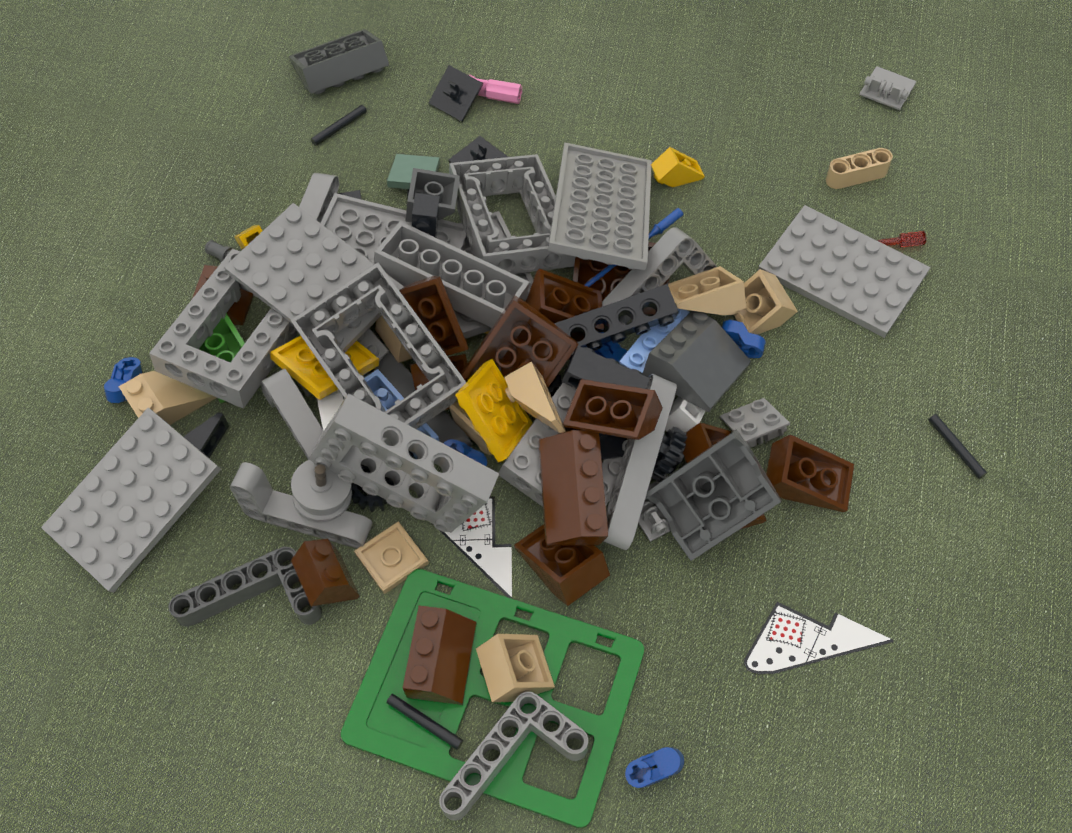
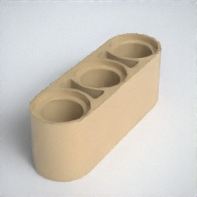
M877 148L834 159L829 166L826 184L833 189H841L881 179L887 175L893 155L885 148Z

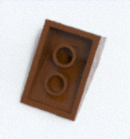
M791 434L772 443L766 475L779 497L840 512H846L848 509L854 470L853 463Z
M544 524L514 544L517 552L547 588L567 606L610 576L603 552L594 545H546Z

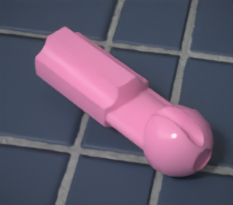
M475 78L483 83L478 96L509 103H520L522 95L521 84Z

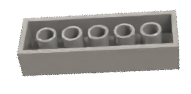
M401 221L374 252V264L378 262L389 276L405 287L422 279L440 276L453 310L491 328L514 295L525 302L527 299L529 281Z

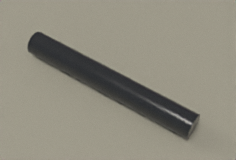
M360 105L312 137L311 142L315 146L366 113L365 106Z
M937 414L932 415L928 421L978 479L983 478L987 474L986 470Z
M391 694L387 699L386 703L456 750L462 746L463 739L395 694Z

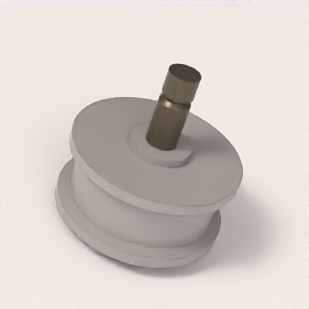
M307 460L295 470L292 476L291 490L293 503L297 511L305 518L318 522L330 521L341 516L349 507L352 498L351 483L341 480L337 474L330 470L326 471L324 465L319 464L315 466L314 462Z

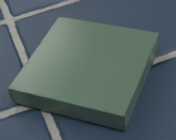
M396 154L387 179V186L389 188L410 189L413 168L438 172L440 157Z

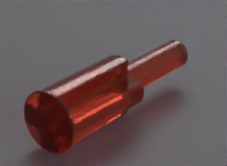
M925 231L901 233L899 237L879 239L877 241L887 246L900 244V248L925 245L926 233Z

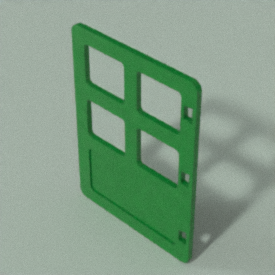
M416 569L407 576L342 727L341 738L344 743L451 782L466 762L452 758L450 756L452 746L388 705L386 702L391 694H395L457 735L472 697H479L492 702L485 678L480 674L482 668L476 648L495 636L498 625L502 620H508L549 635L544 656L554 686L571 643H578L617 656L620 659V664L605 710L601 715H595L553 700L552 693L554 688L537 694L583 729L587 735L594 738V744L577 796L574 799H567L523 782V776L537 739V735L532 731L483 792L484 795L576 828L588 826L596 807L644 655L643 644L637 639L426 570ZM438 583L453 587L450 595L436 591ZM419 605L445 608L477 623L463 705L407 698L404 693V677ZM520 609L532 613L530 621L515 617L516 610ZM597 636L614 640L612 647L597 644ZM493 702V703H496V704H499V705H502V706H505V707H508V708H509L513 702ZM531 703L524 704L521 708V711L525 714H531L536 710V706ZM548 721V722H551V723H554V724L559 725V724H558L557 722H555V721ZM471 773L467 776L465 782L470 786L477 785L481 780V776L477 773Z

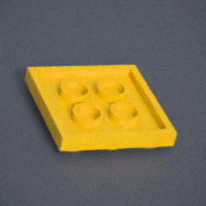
M301 335L270 352V358L282 369L285 368L292 378L319 400L338 390ZM358 341L345 352L360 375H364L379 366V358Z
M490 359L482 364L455 396L460 407L466 411L471 419L474 429L484 439L489 452L494 455L499 463L509 457L533 423L525 410L516 401L511 402L505 391L508 388L506 380L493 359Z

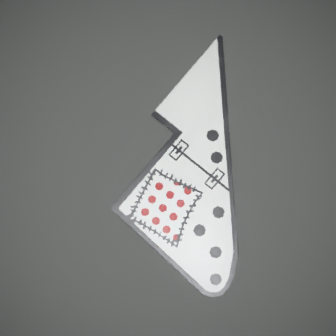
M490 496L486 504L453 532H440L506 597L512 599L511 544H495V496Z
M777 602L746 655L744 664L747 670L756 674H775L893 642V640L837 613L834 614L830 625L827 626Z

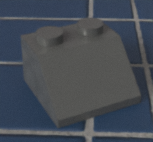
M413 168L405 221L412 222L415 193L440 196L438 220L455 213L460 176Z

